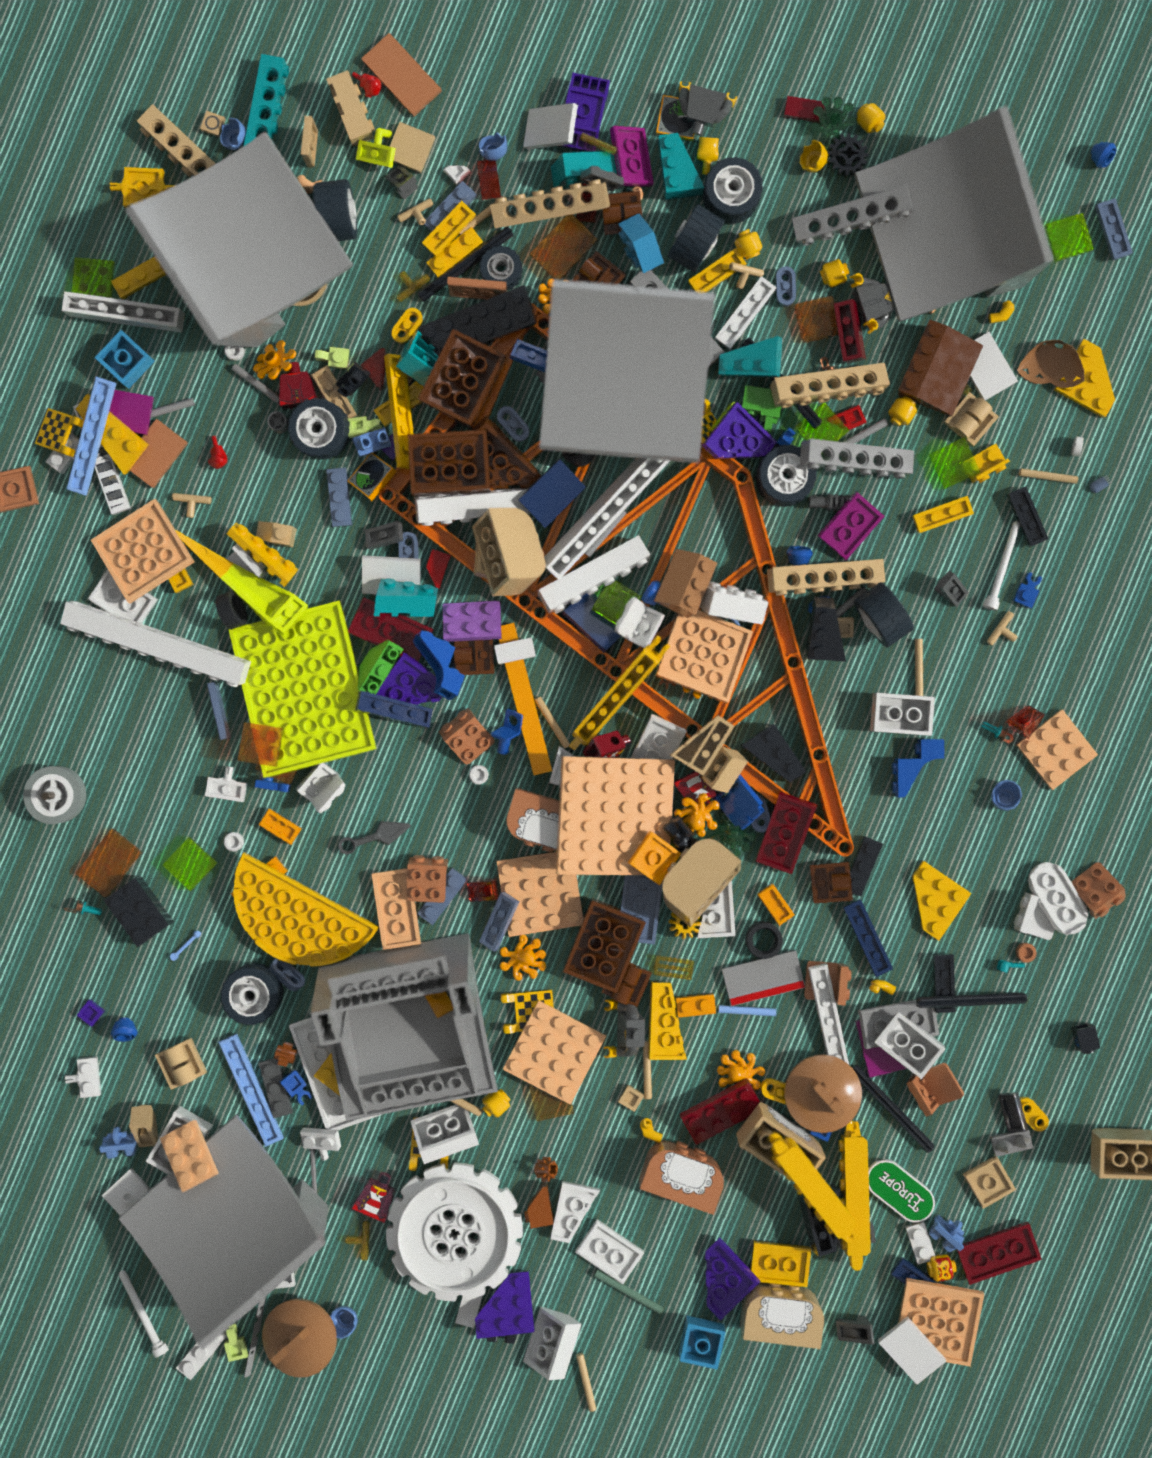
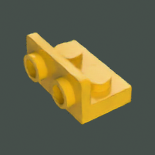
M994 444L961 464L972 483L977 480L979 483H982L990 478L988 474L995 471L997 474L1006 469L1005 464L1009 463L1010 460H1005L997 444Z

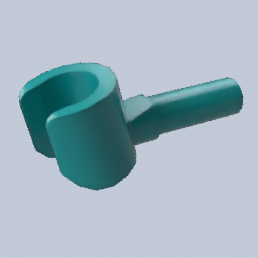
M999 960L997 969L1007 973L1009 967L1025 968V963Z

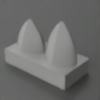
M1029 1129L1026 1132H1007L990 1136L993 1152L996 1157L1033 1148Z

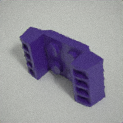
M575 72L572 73L565 104L575 103L578 105L572 144L560 145L559 147L583 152H596L605 103H607L610 80Z

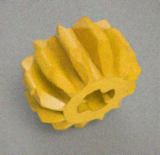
M673 912L671 913V916L675 919H669L668 922L675 924L670 927V931L676 930L674 934L676 937L682 933V939H685L686 933H688L689 937L692 938V930L695 933L699 932L695 926H701V922L695 921L691 927L688 925L683 927L680 923L681 919Z

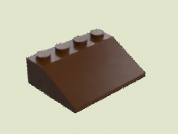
M929 320L898 389V396L901 398L904 396L908 397L917 404L952 417L984 345L947 325Z
M453 329L418 400L452 420L472 429L507 361L506 356Z
M486 430L408 434L411 494L413 497L491 492Z
M592 897L564 964L563 972L617 993L646 921Z

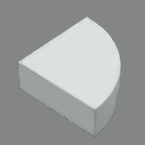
M450 165L443 169L444 173L456 185L471 173L467 167Z

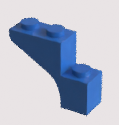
M421 630L414 636L413 643L435 672L436 685L434 693L450 701L458 696L465 677L457 669L448 667L456 647L450 645L446 640H440L433 636L429 631Z
M917 739V743L914 745V753L917 755V758H894L891 771L894 774L895 782H892L891 789L892 793H895V797H905L924 764L934 759H944V739Z

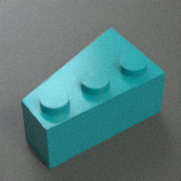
M679 134L659 135L658 151L665 200L703 195L704 185Z
M614 152L562 153L551 166L554 188L560 186L563 189L570 188L571 184L581 183V186L589 185V183L580 180L581 172L590 166H598L601 170L614 172L617 175Z
M418 330L405 345L396 367L424 386L439 356L433 351L435 349L432 344L428 346L421 338L422 334Z
M776 336L720 354L719 375L723 377H780L782 338Z
M391 578L381 579L376 594L374 616H380V613H391V616H398V613H409L410 617H434L438 588L428 584L417 585L409 581L398 582Z

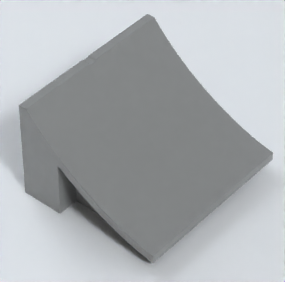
M1007 106L998 108L988 115L931 143L854 174L861 198L907 185L909 188L914 212L909 213L910 216L898 219V217L891 218L888 223L879 224L877 222L871 224L870 227L898 322L931 312L985 291L987 298L1023 288L1054 261ZM896 202L888 203L886 209L893 210L896 207ZM870 208L867 212V215H875L877 212V208Z
M264 132L235 153L205 171L166 191L132 204L125 210L213 345L259 347L286 325L278 313L314 293L353 266V263L322 216L315 209L313 202L273 141Z
M553 280L540 450L699 463L715 293Z
M469 933L422 942L419 945L351 956L333 964L319 966L311 1016L320 1045L330 1044L346 1121L498 1092L481 1009ZM445 991L453 1004V1011L437 1019L424 995Z
M237 1114L205 1141L218 1170V1175L186 1192H182L172 1170L119 1217L121 1223L137 1241L163 1279L181 1310L196 1344L202 1350L234 1322L241 1319L326 1243L324 1238L328 1205L303 1179L292 1188L270 1155Z

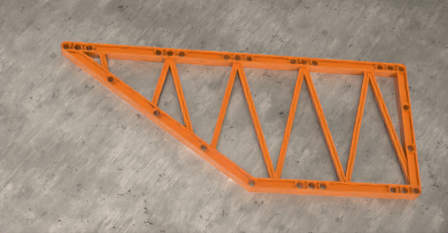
M532 303L537 324L496 339L490 346V348L504 354L507 361L474 427L485 416L489 418L513 364L514 360L510 359V355L517 339L523 341L525 334L531 328L544 339L549 340V327L542 329L539 327V324L546 321L550 326V316ZM439 412L424 433H431L433 431H439L440 433L451 432L458 422ZM540 440L523 453L529 461L544 451L540 450ZM701 442L699 463L688 465L626 514L596 551L698 471L649 585L653 581L660 582L710 467L733 484L753 557L720 584L721 587L727 588V585L735 584L756 567L764 599L768 601L763 624L753 623L751 627L753 634L730 700L768 614L785 674L726 721L734 726L737 725L787 684L789 685L811 765V770L799 798L809 801L816 785L826 819L825 822L814 813L813 818L817 820L818 825L814 829L809 827L808 831L837 854L849 856L852 854L854 846L785 596H776L775 592L769 593L768 577L762 571L764 565L773 568L776 567L750 471L734 458L715 459L709 455ZM590 463L577 468L575 476L581 482L586 475ZM396 468L397 472L379 492L380 500L474 573L475 551L446 529L452 523L441 524V521L433 522V525L423 526L422 523H414V517L416 516L415 504L402 495L411 484L410 469ZM743 473L746 476V481H738L736 475ZM387 491L393 492V497L390 500H384L383 498L384 493ZM574 500L556 517L542 548L544 556L554 547ZM401 503L408 504V509L405 512L399 511ZM584 553L563 576L586 560L588 556ZM552 574L538 584L540 575L519 595L504 596L614 682L620 676H612L611 668L613 666L620 667L622 675L644 650V648L639 647L628 655L633 643L625 639L615 660L608 653H603L586 636L554 612L549 614L544 604L536 598L539 597V589L557 580ZM480 577L483 581H485L488 584L487 579ZM523 596L529 597V605L522 606L519 603L520 598ZM543 608L545 616L542 618L536 617L535 610ZM675 619L657 632L653 640L659 636L661 642L668 637ZM599 654L606 657V663L603 665H598L595 661L596 656ZM790 657H794L797 660V665L794 668L788 665ZM644 681L631 694L662 719L686 730L691 724L696 726L697 731L702 728L700 724ZM719 701L712 719L715 716L723 718L729 703L726 704ZM686 731L685 736L689 739L691 735ZM817 749L822 751V758L820 760H816L813 756ZM747 762L740 773L750 787L774 805H776L780 792L789 794L749 762ZM831 830L833 837L827 841L824 839V833ZM842 842L848 844V849L845 852L839 850Z

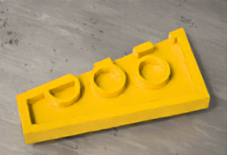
M86 394L76 408V411L83 420H85L91 397L90 394ZM109 411L101 445L125 475L149 444Z
M235 523L226 533L243 550H250L252 558L256 562L264 563L268 567L267 572L272 576L276 574L281 579L280 584L283 587L288 584L299 570L293 562L281 557L277 550L264 544L261 538L248 532L245 526Z
M651 982L648 1040L649 1060H687L670 982Z

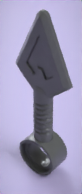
M381 821L376 832L357 839L351 837L341 839L338 845L339 850L343 854H351L356 850L357 846L374 840L390 845L409 829L411 825L409 823ZM345 840L352 842V850L345 851L342 848Z

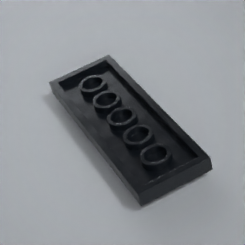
M522 285L419 326L422 339L428 346L432 344L435 348L433 351L439 356L453 329L482 344H486L535 325L537 320L526 286Z

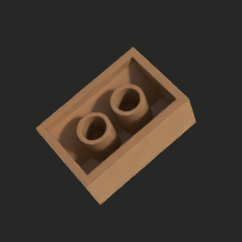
M676 549L654 601L686 618L696 615L717 562L702 554Z

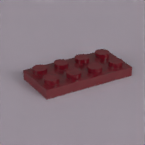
M363 597L348 632L375 645L389 640L402 647V653H406L419 662L422 654L413 643L414 636L421 630L433 633L434 629L399 613L398 616H391V613H380V616H374L375 602Z
M780 792L756 862L792 874L817 804Z
M748 1078L683 1111L680 1113V1117L695 1144L698 1145L747 1119L760 1101Z
M1028 1221L962 1244L964 1248L961 1251L956 1249L969 1285L1042 1260Z

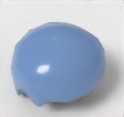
M229 118V123L222 125L220 143L227 150L240 149L244 145L246 128L238 119Z
M499 133L482 138L478 144L479 153L486 160L497 161L507 152L506 136L502 137Z
M1010 780L998 782L991 793L993 805L1003 811L1015 809L1022 798L1020 786Z
M340 1306L331 1312L330 1317L335 1325L336 1338L343 1339L351 1335L356 1329L358 1322L356 1312L348 1306Z

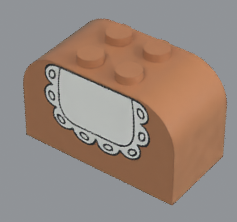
M516 788L507 815L509 831L516 838L524 840L523 844L535 847V844L543 846L542 850L553 853L554 850H557L559 800Z
M661 1141L660 1143H655L649 1149L639 1176V1185L641 1190L714 1215L723 1190L724 1180L718 1162L712 1156L706 1154V1151L703 1149L695 1148L694 1150L688 1148L687 1144L677 1141V1143Z

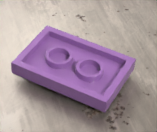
M500 601L443 604V639L448 642L502 639Z

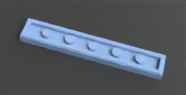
M100 377L95 378L67 490L82 495H87L116 387L115 382Z
M236 1033L219 1041L218 1043L265 1147L282 1140L284 1136L276 1119L273 1118L270 1105L238 1034Z

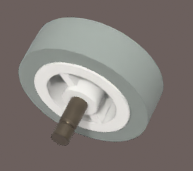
M63 766L44 767L34 772L27 780L23 792L24 804L28 812L42 823L59 824L68 822L75 818L83 809L86 801V788L81 777L70 768Z

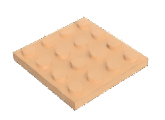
M153 499L91 539L126 601L130 604L194 563L193 558L156 499Z
M698 610L696 615L689 618L677 613L667 642L671 647L663 655L655 676L727 704L733 692L753 631L716 616L708 615L701 610Z
M557 851L497 861L501 892H506L520 901L507 929L509 937L581 925L583 913L577 875L556 874Z
M538 1000L506 1060L503 1070L571 1105L606 1035Z
M906 1278L898 1323L908 1317L946 1358L947 1363L971 1367L984 1292Z

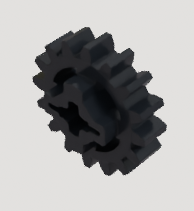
M848 133L844 138V135L840 134L838 139L834 138L832 140L833 144L828 146L827 149L830 151L827 153L830 160H828L827 165H833L831 171L838 170L837 176L844 173V178H846L850 173L853 177L856 171H861L863 169L862 166L867 164V161L864 159H867L869 154L864 153V151L868 147L862 146L864 140L858 141V135L851 138V134ZM843 144L842 149L836 150L839 145ZM858 160V163L855 166L851 167L852 162H856Z

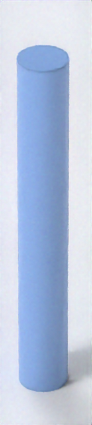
M719 1005L718 1013L776 1016V1009Z

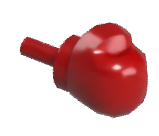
M355 72L352 73V77L360 81V87L365 89V97L371 98L372 96L379 95L381 90L379 78L366 73L362 76Z
M212 436L213 448L210 449L211 458L208 460V464L214 469H220L227 464V455L223 446L218 445L216 436Z

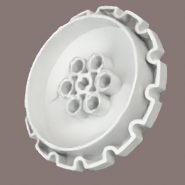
M455 1162L451 1169H447L445 1164H439L425 1169L424 1178H419L415 1175L402 1187L401 1194L403 1198H395L388 1215V1220L393 1225L388 1226L386 1230L387 1247L389 1250L396 1252L392 1257V1262L401 1276L409 1275L411 1277L409 1284L424 1295H427L429 1291L435 1292L436 1299L444 1301H456L458 1295H463L465 1300L474 1299L485 1294L486 1286H490L493 1289L496 1288L508 1276L509 1271L506 1266H514L521 1250V1243L517 1242L516 1239L523 1236L522 1216L513 1212L517 1208V1202L509 1188L500 1189L498 1187L500 1179L485 1169H482L480 1173H476L474 1165ZM451 1210L454 1215L447 1217L444 1211ZM469 1214L472 1216L473 1219L470 1221L464 1220L463 1215ZM437 1224L441 1229L434 1231L431 1226ZM452 1229L458 1231V1234L451 1233ZM475 1232L479 1237L472 1239L469 1237V1234ZM444 1243L447 1248L440 1249L437 1244ZM463 1247L466 1251L458 1253L456 1248Z

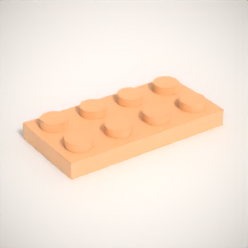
M407 868L372 873L383 950L421 944L415 901L407 900Z

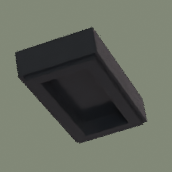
M1019 1093L999 1094L998 1097L1008 1132H1026L1028 1126Z

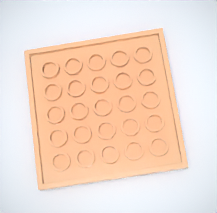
M562 756L556 874L644 875L628 864V862L649 831H652L670 845L671 838L664 831L663 825L669 823L672 818L675 760Z

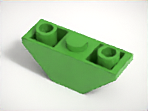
M386 640L370 649L359 666L357 689L377 694L402 653L403 648Z

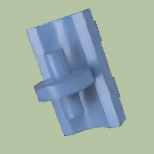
M385 427L352 438L358 457L392 446Z
M114 1127L113 1133H108L106 1137H103V1142L99 1149L100 1153L105 1152L107 1159L117 1157L118 1150H124L125 1156H134L137 1150V1142L132 1133L127 1134V1131L121 1132L120 1127Z
M937 1215L934 1218V1225L929 1229V1235L934 1240L943 1236L945 1240L942 1245L949 1253L955 1249L961 1251L964 1248L962 1245L964 1240L962 1236L964 1231L961 1230L962 1222L960 1220L952 1222L950 1219L946 1222L941 1216Z

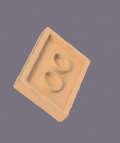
M192 1120L160 1138L182 1192H186L219 1174L196 1120Z

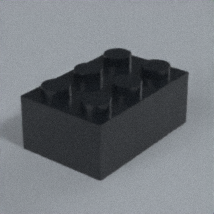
M142 876L132 879L104 900L137 947L145 944L174 923Z

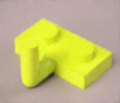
M377 128L374 143L359 140L356 160L392 168L396 148L381 145L382 137L391 138L392 131Z

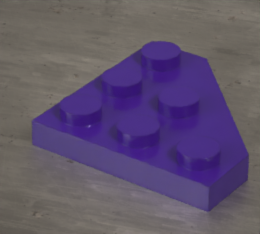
M736 402L724 415L702 446L715 459L765 457L777 441Z
M404 652L396 661L376 694L415 705L430 701L439 702L442 699V696L434 693L436 685L435 673Z
M719 1237L705 1251V1260L707 1262V1307L721 1321L760 1283V1280Z
M529 1271L510 1273L475 1318L477 1339L534 1332Z

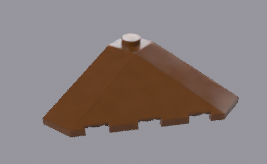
M487 416L471 430L487 431L490 485H493V489L508 488V485H520V488H529L541 476V473Z

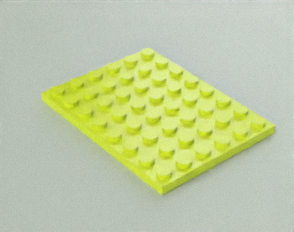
M340 600L307 609L284 636L264 621L240 626L232 630L229 629L234 655L251 661L246 681L241 685L263 778L377 749L368 713L355 710L359 693L357 689L359 674Z

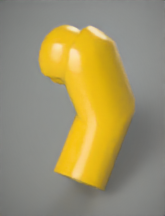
M1010 300L1003 302L1000 312L988 315L989 323L1007 321L1014 312V304Z
M872 980L869 990L873 993H878L881 989L893 995L896 986L884 980Z
M642 1119L640 1128L643 1136L660 1143L663 1134L654 1131L651 1119Z

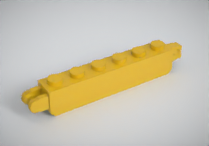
M657 636L650 645L648 644L573 731L572 736L575 739L569 745L572 750L575 751L581 743L584 746L589 744L591 739L597 735L657 666L663 655L671 647L669 644L664 645L658 653L653 649L661 639Z
M852 1120L845 1126L844 1135H841V1140L838 1141L839 1152H842V1159H839V1170L842 1171L839 1187L840 1191H843V1199L840 1200L856 1222L854 1231L857 1237L849 1243L841 1238V1249L848 1256L852 1269L860 1271L863 1268V1256H867L871 1252L868 1141L860 1134L858 1121Z
M777 1132L769 1134L768 1139L773 1146L771 1150L775 1155L772 1158L779 1168L782 1166L785 1169L783 1173L789 1181L793 1179L795 1182L793 1186L800 1195L803 1193L806 1196L804 1200L810 1208L814 1206L816 1209L814 1213L820 1221L824 1220L826 1222L824 1226L829 1233H835L838 1239L843 1238L847 1243L857 1237L854 1231L855 1220L794 1139L786 1137L783 1140Z

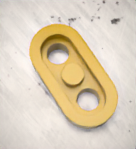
M407 309L392 329V337L395 342L399 344L407 343L419 326H421L423 316L418 309ZM412 316L417 317L415 322L410 321ZM405 332V336L399 337V333Z
M773 1078L765 1079L760 1087L762 1094L768 1099L786 1105L784 1097L785 1083ZM768 1085H773L771 1090H767Z
M1020 1097L1027 1124L1035 1131H1044L1049 1125V1119L1046 1114L1029 1097ZM1025 1105H1029V1109L1027 1111H1024ZM1042 1119V1123L1037 1125V1120Z

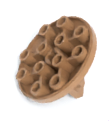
M819 1054L805 1058L791 1070L785 1083L784 1097L788 1111L797 1123L814 1132L828 1133L843 1128L853 1120L860 1108L862 1088L856 1072L849 1064L838 1057Z
M302 1298L286 1300L276 1306L265 1320L262 1331L265 1353L271 1363L287 1375L302 1378L319 1373L329 1364L336 1350L337 1334L335 1325L329 1314L313 1301Z

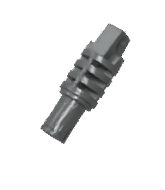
M810 495L809 508H826L828 511L840 510L851 495Z

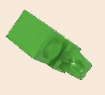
M745 385L741 406L752 417L758 414L759 422H764L763 428L770 434L772 424H777L780 418L781 406L775 407L771 389Z

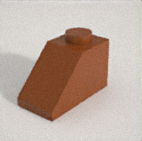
M547 1182L541 1184L528 1203L527 1211H524L526 1223L530 1222L531 1229L553 1225L554 1223Z

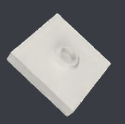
M131 1168L102 1197L121 1215L151 1188Z

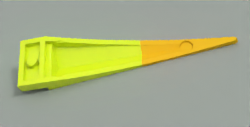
M175 530L182 542L267 625L273 627L283 636L308 609V605L293 593L258 577Z

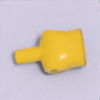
M699 137L697 159L703 162V175H707L710 172L711 162L718 160V138Z

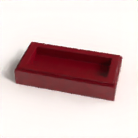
M787 96L784 117L822 123L825 102Z

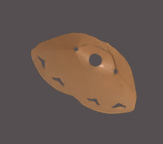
M1048 340L1037 344L1024 357L1017 369L1023 378L1036 384L1052 383L1057 387L1069 388L1077 386L1085 380V371L1076 349L1061 340ZM1055 344H1062L1063 347L1057 348ZM1028 368L1029 374H1027L1026 371H1023V369ZM1041 374V376H1043L1044 378H1036L1035 376ZM1064 377L1066 382H1064L1063 380L1059 381V379H1062Z

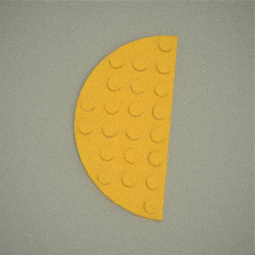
M245 852L242 854L235 872L233 889L236 912L244 930L248 932L262 950L271 956L294 965L323 966L333 964L350 957L365 946L378 930V925Z

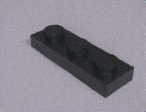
M1025 486L1007 494L1028 546L1031 547L1048 540L1049 538L1027 487Z
M864 836L850 869L852 893L858 896L863 894L883 843Z
M933 954L934 996H955L954 955ZM956 1007L935 1008L936 1013L956 1012Z

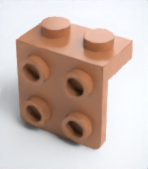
M469 708L459 712L456 718L450 723H446L439 731L443 740L466 765L474 761L495 743L494 738L481 725Z
M415 855L410 857L407 868L408 901L437 903L445 901L448 859H444L441 856L425 858L422 855Z
M1099 862L1071 881L1079 897L1089 907L1090 914L1094 919H1097L1099 916L1104 917L1112 906H1118L1126 897L1125 888Z
M808 961L804 997L808 1000H815L808 967L827 963L835 1002L838 1005L846 1006V1000H849L850 990L847 989L848 981H851V970H849V967L844 963Z
M946 1063L931 1067L922 1079L914 1074L906 1083L926 1117L932 1115L939 1105L961 1099L964 1096L962 1088Z

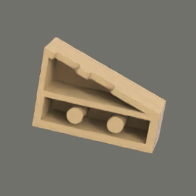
M348 70L327 78L326 80L352 146L358 145L359 140L369 141L374 139L372 132L375 131L371 119L367 120L365 114L368 113L364 101L360 102L358 97L361 95L357 83L353 84Z
M715 716L669 755L704 776L733 730L734 725L720 716Z

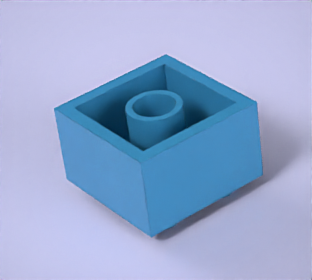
M639 213L619 223L621 230L619 237L623 244H626L624 251L628 259L631 258L635 268L639 267L645 273L664 263L654 231Z
M122 330L95 357L128 389L155 362Z
M686 1315L678 1352L680 1362L718 1370L726 1333L724 1323Z

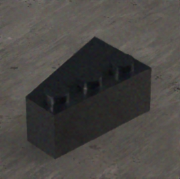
M814 597L806 644L808 659L846 662L833 598Z
M770 724L740 745L787 782L791 783L806 772L774 724Z
M834 1184L829 1185L839 1198L840 1189ZM804 1194L797 1195L812 1252L818 1257L836 1252L838 1237L835 1233H829L824 1226L826 1223L824 1220L820 1221L814 1213L816 1210L814 1206L810 1208L804 1200L806 1196Z

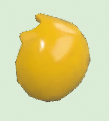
M812 140L811 145L804 146L799 162L802 169L811 173L821 170L827 163L828 153L821 142Z

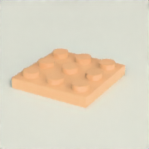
M1059 710L1016 744L1050 790H1054L1098 755L1064 710Z

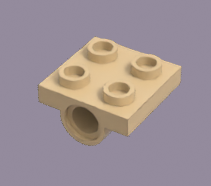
M969 392L956 407L953 416H948L943 423L971 447H974L999 416L992 411L993 409L987 401L979 397L976 398Z
M192 1038L155 1055L171 1090L178 1086H183L207 1073Z

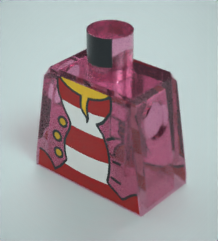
M381 1172L378 1180L370 1178L351 1209L385 1223L395 1189L388 1185L391 1175Z

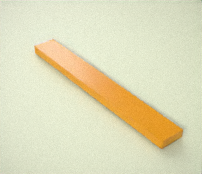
M514 623L501 626L502 639H499L500 644L519 640ZM524 659L505 663L517 712L523 714L521 728L533 775L550 772L552 767Z

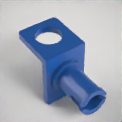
M506 709L504 725L491 732V736L499 739L497 748L499 754H508L510 740L520 735L523 714ZM511 715L516 717L517 725L511 724L509 720Z

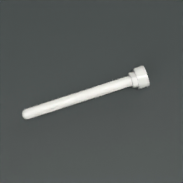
M1018 521L1012 524L991 594L984 600V608L994 611L998 610L1000 602H998L999 598L997 597L1020 528Z
M121 1270L119 1277L153 1344L151 1351L154 1357L157 1358L169 1349L165 1342L163 1343L162 1340H159L126 1271Z

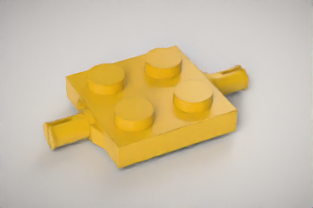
M124 167L122 183L110 182V190L122 191L123 206L128 208L132 204L157 195L176 185H165V171L163 169Z

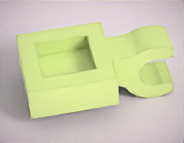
M330 347L329 352L315 350V358L317 361H327L329 368L347 370L350 350Z
M366 416L348 418L350 422L349 438L382 428L380 419L368 421Z
M234 1323L229 1329H226L229 1340H226L224 1343L229 1362L247 1358L249 1355L244 1336L238 1337L237 1325Z

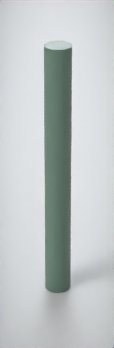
M598 1269L595 1271L594 1277L653 1311L659 1314L662 1313L664 1307L621 1284Z

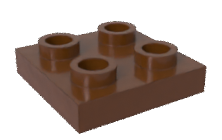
M595 251L591 258L584 262L579 273L572 281L620 285L626 274L599 252Z
M493 639L454 641V646L456 647L454 650V660L459 673L463 675L495 674Z
M849 862L810 865L814 904L853 900Z

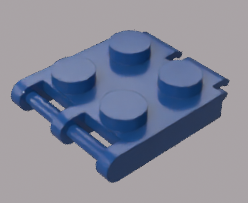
M741 775L738 776L724 798L722 796L726 792H721L713 797L734 826H739L742 830L747 828L764 812L761 806L763 802Z

